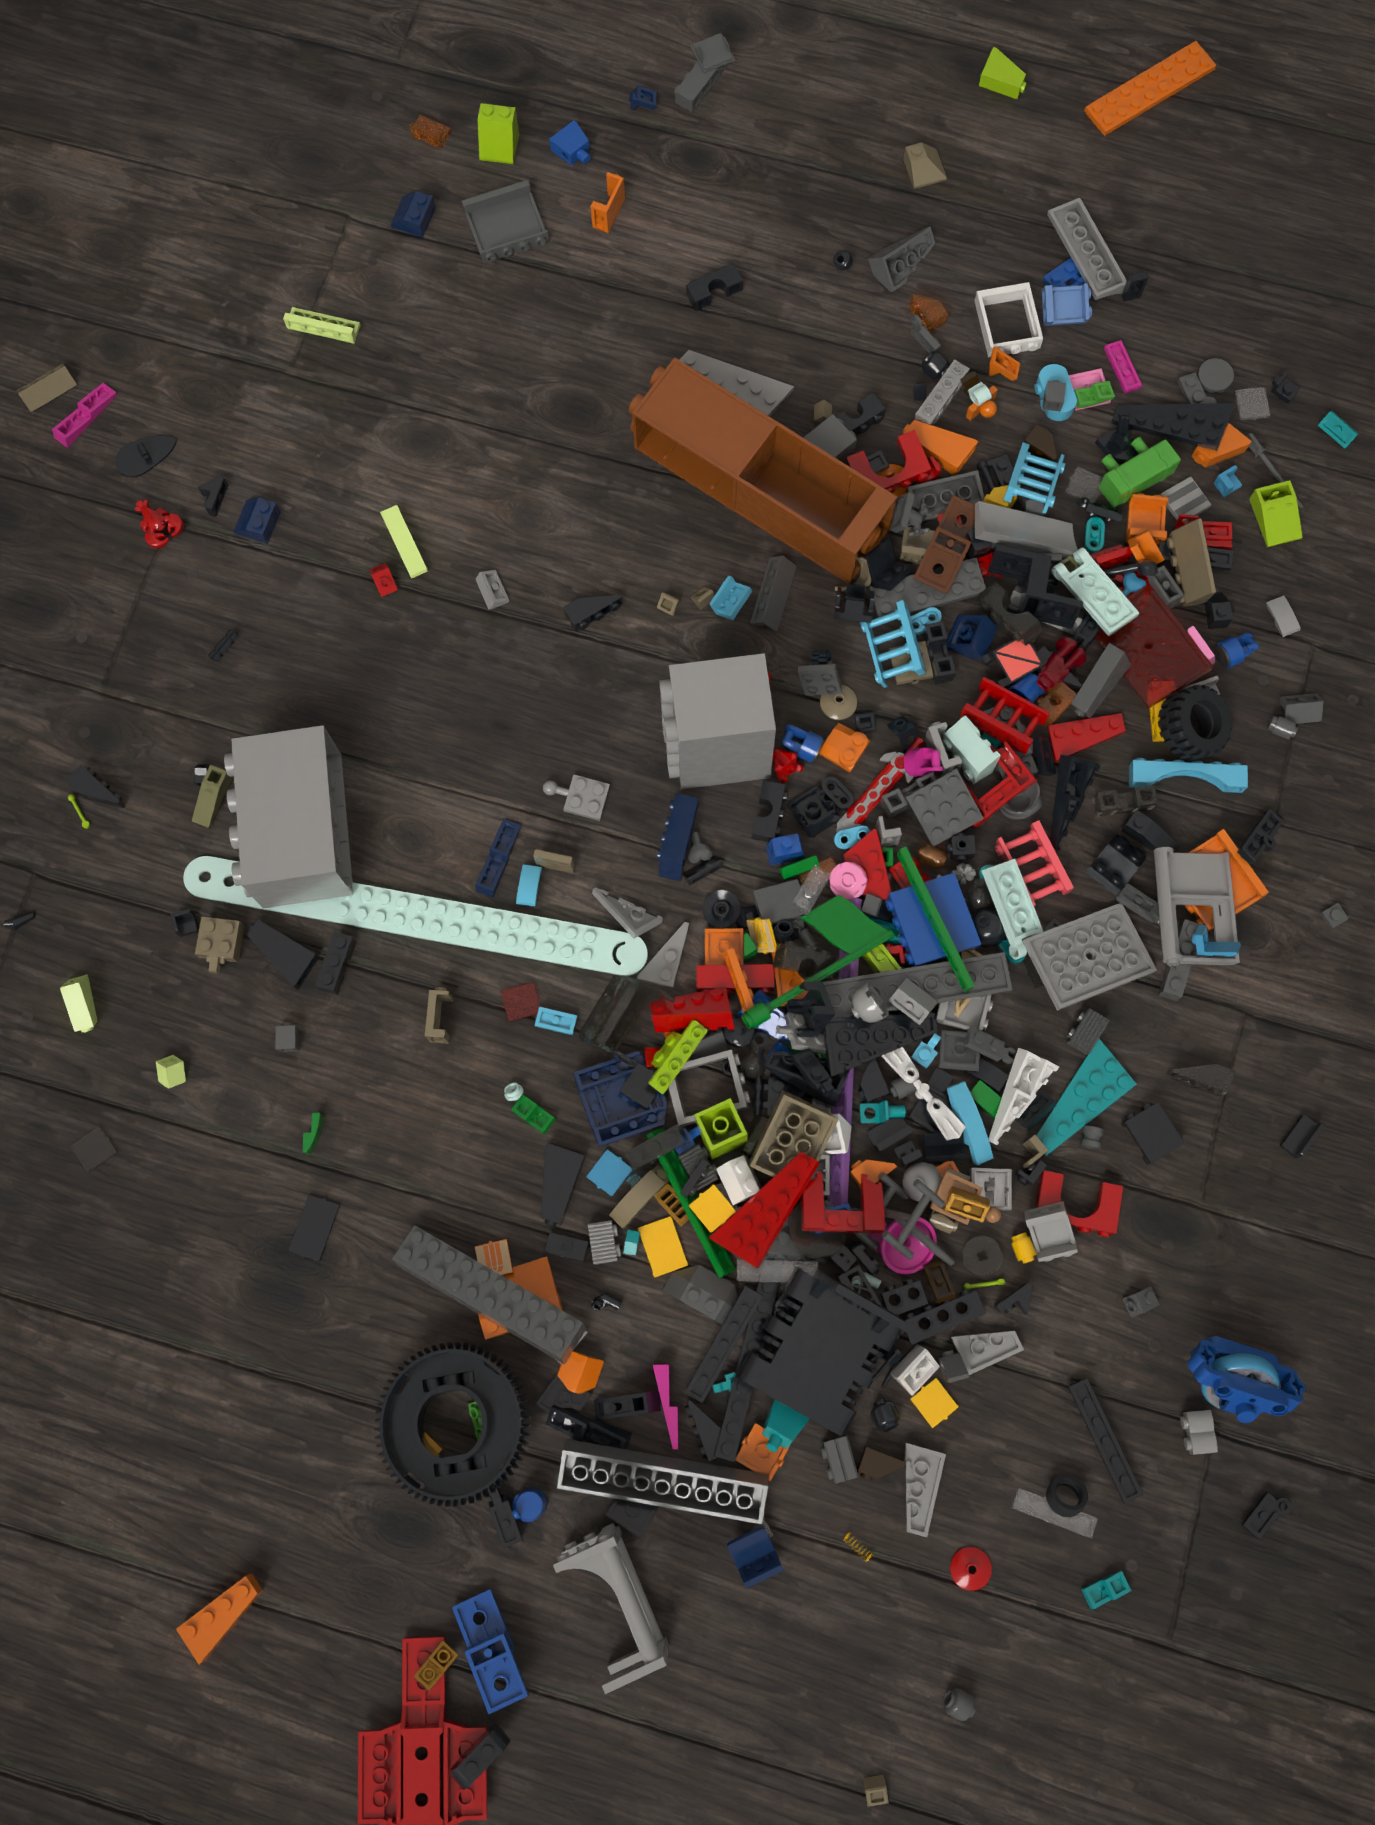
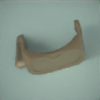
M857 557L856 560L860 564L861 573L854 584L865 585L866 591V587L871 584L867 560L865 557ZM835 586V591H837L838 587H841V591H846L847 586Z

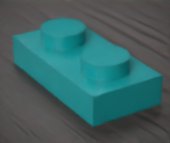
M1332 410L1318 424L1323 431L1344 449L1359 435L1356 430Z

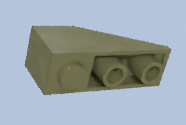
M212 765L209 766L201 784L192 822L210 828L233 777L227 775L226 770Z

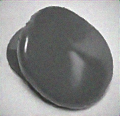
M1036 782L1023 793L1020 792L1001 807L1000 811L1006 817L1014 820L1025 819L1036 813L1042 806L1039 784Z

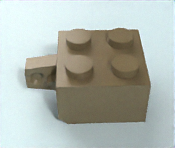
M201 917L195 955L199 958L207 959V962H209V972L219 974L221 964H225V961H239L245 926L236 920Z

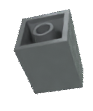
M833 414L803 437L841 462L856 448L857 437L854 432L849 431L840 418H836Z

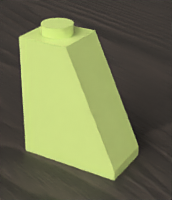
M88 975L68 979L60 987L74 1032L79 1030L82 1033L88 1032L98 1022Z

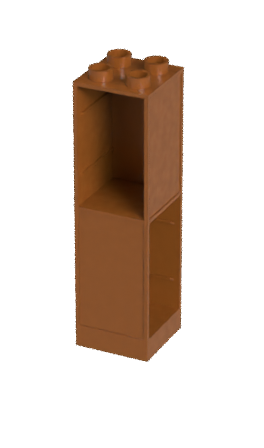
M674 357L667 368L660 365L650 379L652 387L644 396L638 393L629 406L628 411L632 414L630 430L634 435V448L847 584L851 583L861 570L860 564L856 560L857 557L866 558V555L883 540L890 530L897 496Z

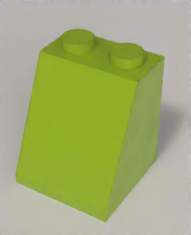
M480 104L478 114L480 160L514 164L519 139L515 107Z
M731 1098L694 1114L703 1143L711 1160L747 1144V1132Z

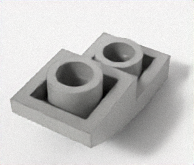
M1285 596L1266 602V607L1274 618L1275 626L1282 637L1300 631V625Z

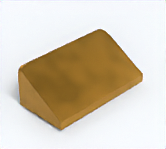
M951 1187L945 1210L983 1223L990 1208V1199Z

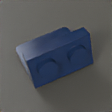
M763 1526L727 1543V1548L738 1568L746 1589L784 1571L776 1550Z

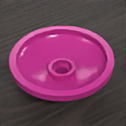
M919 1217L915 1226L937 1244L934 1228L927 1220ZM895 1220L885 1231H888L897 1239L903 1227ZM909 1234L903 1244L914 1253L913 1258L910 1260L885 1239L881 1238L880 1254L882 1260L896 1273H915L921 1270L923 1265L928 1264L934 1255L932 1251L912 1234Z

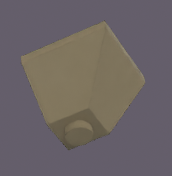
M924 143L905 147L903 161L914 189L947 180L937 149Z

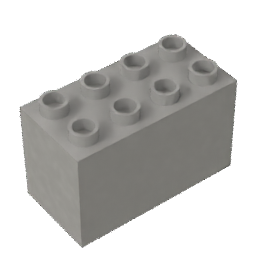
M765 653L669 665V679L659 680L664 742L666 743L669 778L679 777L681 789L770 778L776 727Z
M324 725L231 739L232 753L225 754L224 763L227 775L229 777L234 776L235 789L227 790L229 810L231 813L236 812L237 825L230 826L229 828L231 845L233 849H239L240 862L232 863V877L235 885H241L244 888L246 897H253L262 908L354 895L342 755Z

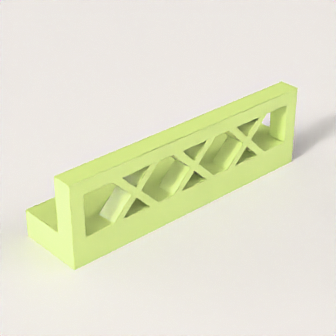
M292 307L290 313H285L283 318L288 329L354 344L360 328V322Z

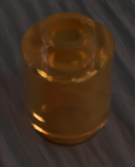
M926 844L925 847L921 846L917 855L920 857V862L934 868H942L947 858V854L943 853V850Z

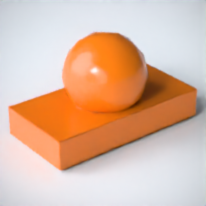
M994 385L989 388L992 396L990 400L985 401L980 406L973 403L968 407L967 419L971 421L979 413L985 418H991L996 414L997 405L993 400L996 398L998 389Z

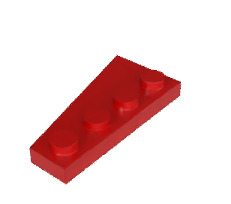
M1122 713L1048 725L1047 727L1055 763L1060 761V755H1075L1079 751L1091 748L1126 731Z

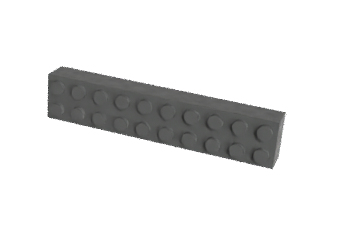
M415 1225L392 1258L394 1263L401 1269L564 1365L586 1330L583 1322Z
M566 1439L562 1451L557 1488L762 1524L769 1474Z

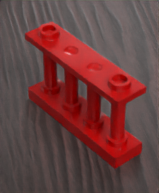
M983 677L978 689L982 693L973 706L966 703L959 719L966 715L977 729L1003 743L1007 742L1012 748L1026 755L1034 740L1030 738V735L1038 723L1043 726L1045 725L1050 712L1005 689L994 681ZM988 696L998 701L990 715L979 710ZM1005 705L1015 710L1006 724L996 719ZM1021 714L1031 719L1023 733L1013 728Z

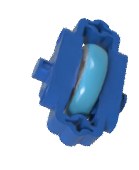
M1218 1336L1201 1340L1190 1353L1191 1358L1187 1361V1365L1194 1373L1195 1379L1201 1384V1390L1206 1400L1223 1411L1237 1415V1419L1240 1422H1252L1262 1412L1274 1416H1283L1288 1412H1292L1303 1401L1302 1394L1306 1390L1304 1383L1298 1378L1295 1370L1280 1365L1278 1358L1273 1354Z

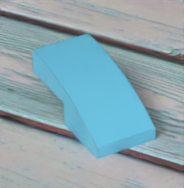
M523 864L516 904L535 906L542 867Z

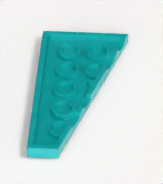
M1098 1039L1091 1053L1086 1056L1059 1101L1052 1109V1112L1036 1134L1048 1149L1043 1154L1044 1156L1051 1153L1137 1085L1100 1039Z

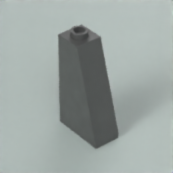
M1111 643L1107 645L1071 703L1075 709L1074 713L1081 718L1083 716L1091 718L1131 666L1125 652Z

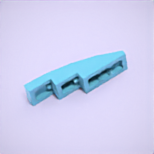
M962 1081L947 1087L952 1112L966 1126L963 1130V1141L965 1145L969 1146L973 1164L980 1165L993 1159L982 1119L966 1083Z

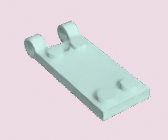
M1080 548L1073 553L1075 561L1081 566L1071 573L1062 563H1058L1051 568L1054 577L1057 580H1061L1077 600L1083 601L1082 606L1108 636L1139 615L1137 609L1092 559L1086 549Z
M1013 859L982 870V874L1010 943L1009 953L1013 959L1017 960L1025 957L1027 954V949L1022 939L1044 931L1017 862Z

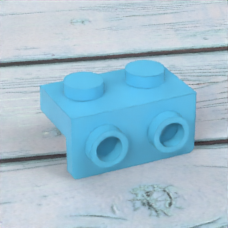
M728 576L712 598L710 606L716 615L733 621L752 593V590L748 586L736 583L732 576Z

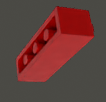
M774 964L740 965L741 970H744L746 973L748 989L750 988L752 991L760 989L765 994L774 991ZM696 965L697 992L726 987L727 995L732 994V991H736L727 965Z

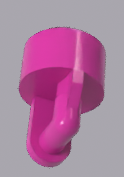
M929 747L910 749L904 757L906 772L912 777H922L933 771H943V767H940V752Z

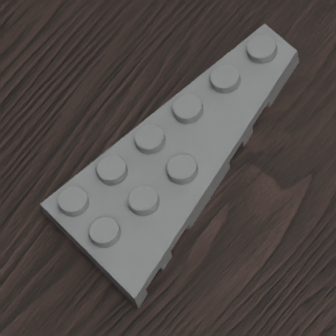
M688 350L680 359L681 362L769 417L794 390L792 385Z

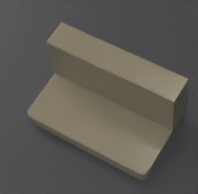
M1036 1135L1023 1143L1032 1157L1021 1165L1022 1168L1030 1166L1048 1151Z

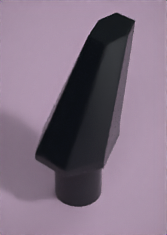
M33 911L14 916L13 919L4 920V926L14 927L17 930L33 920L36 913Z

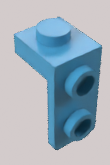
M1198 925L1196 932L1192 935V942L1196 944L1197 955H1205L1207 957L1224 955L1231 957L1237 955L1241 947L1240 942H1209L1206 925Z

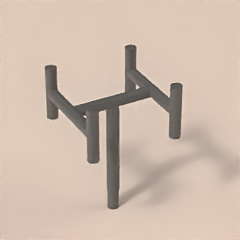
M884 1172L880 1173L878 1178L888 1186L883 1196L885 1217L895 1219L903 1227L897 1239L888 1231L883 1232L882 1238L910 1260L913 1258L914 1253L903 1244L909 1234H912L949 1266H952L955 1260L915 1226L930 1200L939 1208L943 1207L945 1202L923 1182L916 1179L913 1186L922 1192L923 1196L912 1214L885 1209L894 1193L903 1200H907L909 1196L906 1195L903 1188ZM853 1233L873 1250L878 1249L879 1244L869 1236L870 1233Z

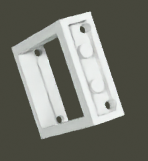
M1029 282L977 291L974 301L988 357H991L993 347L995 346L1006 354H1018L1028 350L1035 351L1041 347L1043 336ZM1022 299L1032 338L993 344L984 306Z

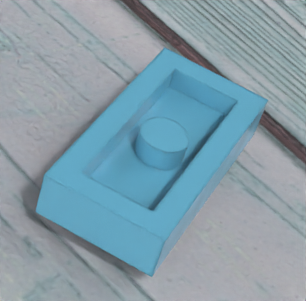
M539 1007L535 1027L573 1035L577 1015Z

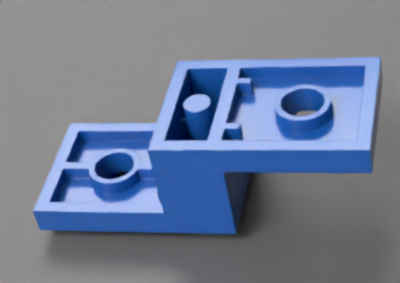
M488 1589L452 1606L467 1645L465 1655L488 1714L527 1697L529 1693L513 1655L515 1647L492 1589ZM476 1612H482L485 1615L484 1623L478 1624L474 1621V1614ZM500 1677L504 1678L507 1683L506 1688L502 1690L495 1686V1680Z

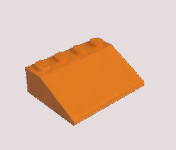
M547 1256L512 1267L513 1274L503 1276L564 1311ZM478 1314L485 1340L510 1333Z

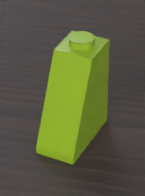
M993 47L981 74L979 86L1018 99L1019 94L1024 93L1027 85L1024 82L1026 74L1002 52Z

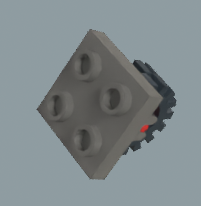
M814 650L810 665L798 666V675L805 695L842 694V685L836 664H833L830 650Z

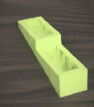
M395 505L380 512L411 579L428 572L398 506Z

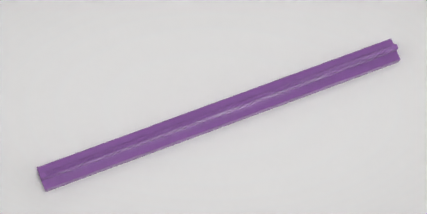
M847 899L861 910V899ZM841 949L839 951V960L848 955ZM859 958L840 969L838 979L858 976ZM854 1068L850 1070L837 1106H832V1114H840L850 1125L852 1118ZM850 1141L847 1153L830 1154L827 1208L848 1203Z

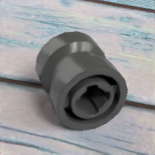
M1084 1126L1083 1133L1085 1135L1081 1141V1146L1100 1150L1102 1144L1100 1138L1103 1136L1104 1130L1098 1127Z

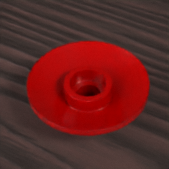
M964 1547L958 1550L952 1557L950 1573L954 1582L959 1587L974 1591L981 1589L988 1583L992 1573V1566L988 1556L982 1550L976 1547ZM970 1566H975L976 1570L974 1573H969L968 1568Z

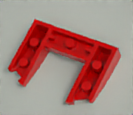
M1004 742L1005 747L994 750L993 745L990 746L993 753L998 751L1001 755L998 763L1008 775L1007 778L980 799L964 781L984 818L973 825L976 828L990 819L992 814L1020 792L1023 793L1038 781L1007 742Z
M822 1172L815 1174L816 1178L809 1181L801 1195L802 1231L882 1234L885 1231L882 1183L875 1184L867 1179L868 1175L861 1174V1211L824 1210Z

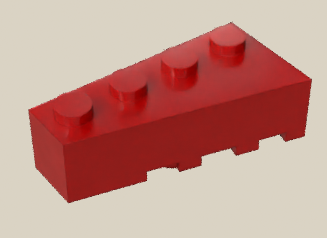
M726 987L649 1003L655 1032H680L682 1029L687 1028L692 1020H696L704 1028L710 1027V1030H718V1027H727L728 1030L735 1029Z

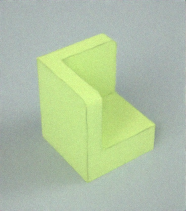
M171 1055L156 1061L159 1083L169 1089L186 1081L182 1060Z

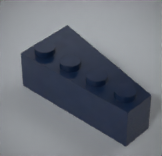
M676 793L675 801L671 800L669 807L671 816H667L665 822L667 832L662 833L661 843L663 847L658 849L656 858L660 860L659 877L681 881L682 867L686 861L687 847H689L699 798Z

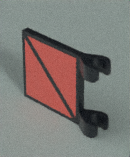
M1026 633L993 652L982 656L981 659L984 665L991 663L995 659L997 660L1007 678L998 681L996 684L1004 688L1044 666Z

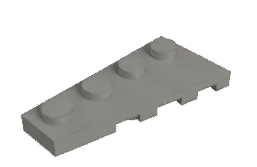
M905 1443L906 1532L927 1537L946 1454Z

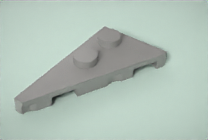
M594 888L592 891L596 899L633 938L662 923L663 918L658 915L656 918L645 913L646 909L637 907L629 901L608 896L609 892Z
M684 922L639 973L637 980L669 988L674 987L689 923Z

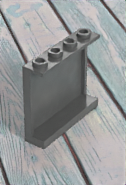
M528 180L462 200L463 210L483 263L493 262L496 259L509 257L514 253L524 252L530 248L549 243L548 231L545 230Z

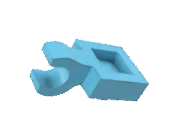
M934 1034L927 1045L921 1042L910 1058L927 1069L938 1053L934 1050V1047L941 1037Z

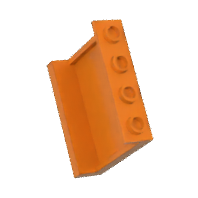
M1223 829L1216 836L1189 853L1223 854L1229 852L1236 915L1265 897L1269 892L1248 862L1237 853L1238 848ZM1185 905L1187 911L1196 916V923L1206 925L1207 932L1214 929L1212 908L1210 906Z

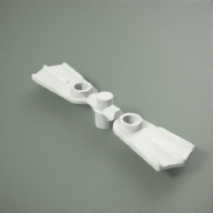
M902 1047L883 1055L882 1057L904 1081L913 1083L917 1089L915 1092L916 1097L919 1099L924 1098L928 1102L926 1106L927 1111L945 1139L960 1138L966 1126L941 1100L931 1095L928 1091V1084L922 1083L918 1079L919 1072L905 1049ZM907 1072H913L914 1076H909ZM933 1104H937L939 1109H935Z

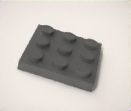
M956 768L905 796L932 846L943 842L984 819Z

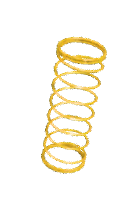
M851 1532L844 1537L843 1541L848 1539ZM871 1553L864 1561L867 1562L873 1554Z

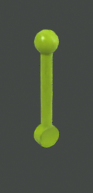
M68 795V800L72 802L82 820V827L88 829L90 823L85 820L75 801V795Z
M1005 1279L976 1284L965 1283L963 1288L967 1290L969 1288L991 1285H1004Z

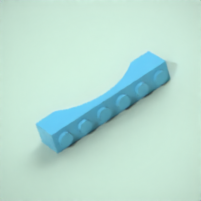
M1137 758L1129 765V787L1149 788L1154 783L1173 776L1197 777L1212 783L1223 792L1243 793L1248 788L1247 765H1241V763L1226 765L1222 764V762L1206 764L1202 761L1186 763L1183 760L1165 762L1164 759L1146 761L1145 758Z

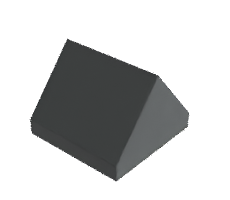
M867 894L862 912L867 917H877L883 899Z

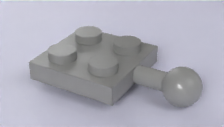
M573 774L569 789L559 787L554 781L549 780L544 783L543 791L550 796L555 793L567 796L563 809L564 812L600 821L610 784Z

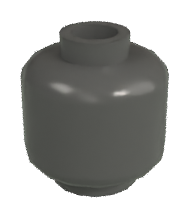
M954 1688L946 1692L943 1698V1706L949 1716L963 1722L974 1715L976 1706L971 1694L960 1688Z

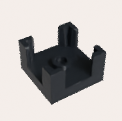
M802 982L799 988L809 992L803 999H791L785 1005L789 1013H802L807 1028H796L797 1037H818L835 1016V1011L823 982Z

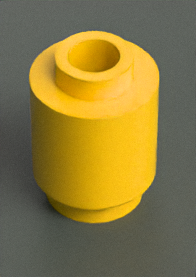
M1026 1232L1011 1238L1013 1241L1011 1244L1018 1261H1022L1025 1264L1035 1260L1033 1256L1037 1255L1030 1236L1028 1237Z

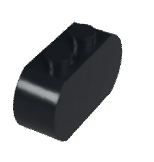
M496 1723L493 1724L456 1761L449 1771L450 1776L465 1790L505 1750L511 1739Z

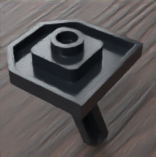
M1120 415L1118 427L1098 438L1095 442L1107 455L1111 454L1115 461L1119 463H1125L1138 455V452L1131 445L1134 439L1132 438V432L1128 431L1130 420L1128 415Z

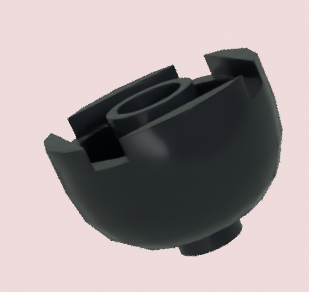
M983 908L971 916L981 942L980 947L997 946L1004 940L1006 933L996 910Z

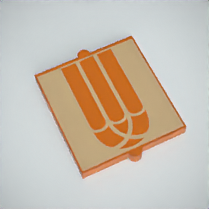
M507 1239L495 1242L489 1241L487 1244L475 1246L477 1262L502 1276L513 1274Z

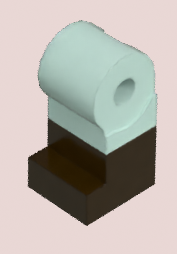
M975 371L960 379L964 393L977 406L992 398L988 387L980 381Z

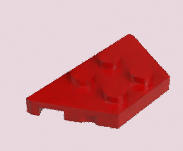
M876 828L844 854L845 862H855L866 872L868 882L863 895L870 894L887 900V896L892 892Z

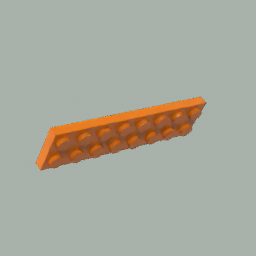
M1194 41L1087 105L1084 112L1101 133L1106 136L1214 71L1216 64L1198 42Z

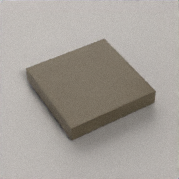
M538 849L534 851L533 857L537 866L574 874L575 865L571 856Z

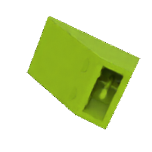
M1291 481L1255 489L1249 500L1267 548L1302 539L1297 497Z

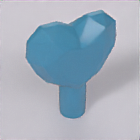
M1133 571L1128 572L1123 578L1124 589L1122 593L1127 597L1130 593L1140 592L1146 587V581L1143 578H1138Z

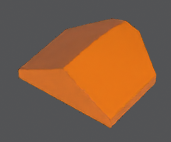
M573 1351L565 1365L563 1363L560 1364L557 1376L569 1391L581 1394L595 1388L604 1360Z

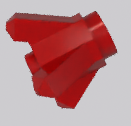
M778 748L773 751L772 763L776 770L778 781L786 783L788 775L793 774L795 771H803L804 766L796 761V752H786Z

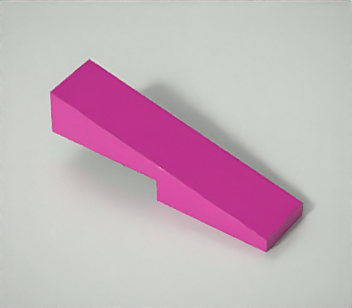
M104 383L99 385L77 403L78 409L52 429L54 438L68 448L117 396L116 392Z
M669 1364L653 1365L672 1448L678 1449V1406H670Z

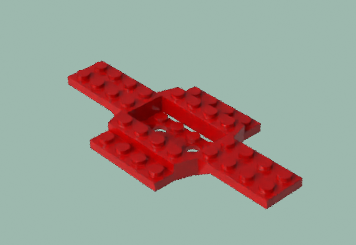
M445 1636L404 1637L402 1639L401 1721L379 1730H360L358 1732V1824L455 1825L467 1820H487L488 1818L487 1769L465 1790L449 1774L456 1761L485 1733L487 1726H467L466 1724L446 1718L445 1673L430 1691L414 1678V1675L442 1641L445 1642ZM442 1732L444 1817L440 1816V1735ZM425 1747L428 1751V1756L425 1759L417 1758V1748ZM419 1793H424L428 1797V1802L424 1806H420L416 1802V1796Z

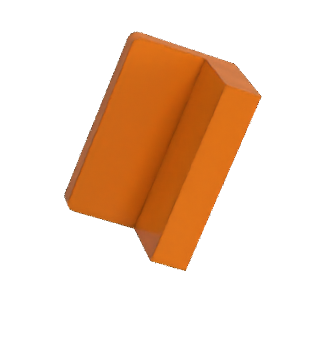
M1149 530L1128 540L1130 549L1138 562L1147 559L1158 564L1164 561V557Z

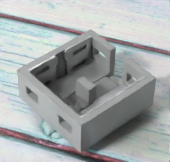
M969 1169V1176L971 1177L969 1182L983 1188L980 1196L990 1199L991 1207H997L1003 1211L1012 1210V1169Z

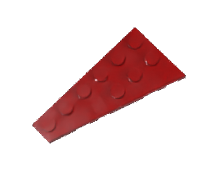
M800 1152L709 1238L749 1264L759 1268L820 1162Z

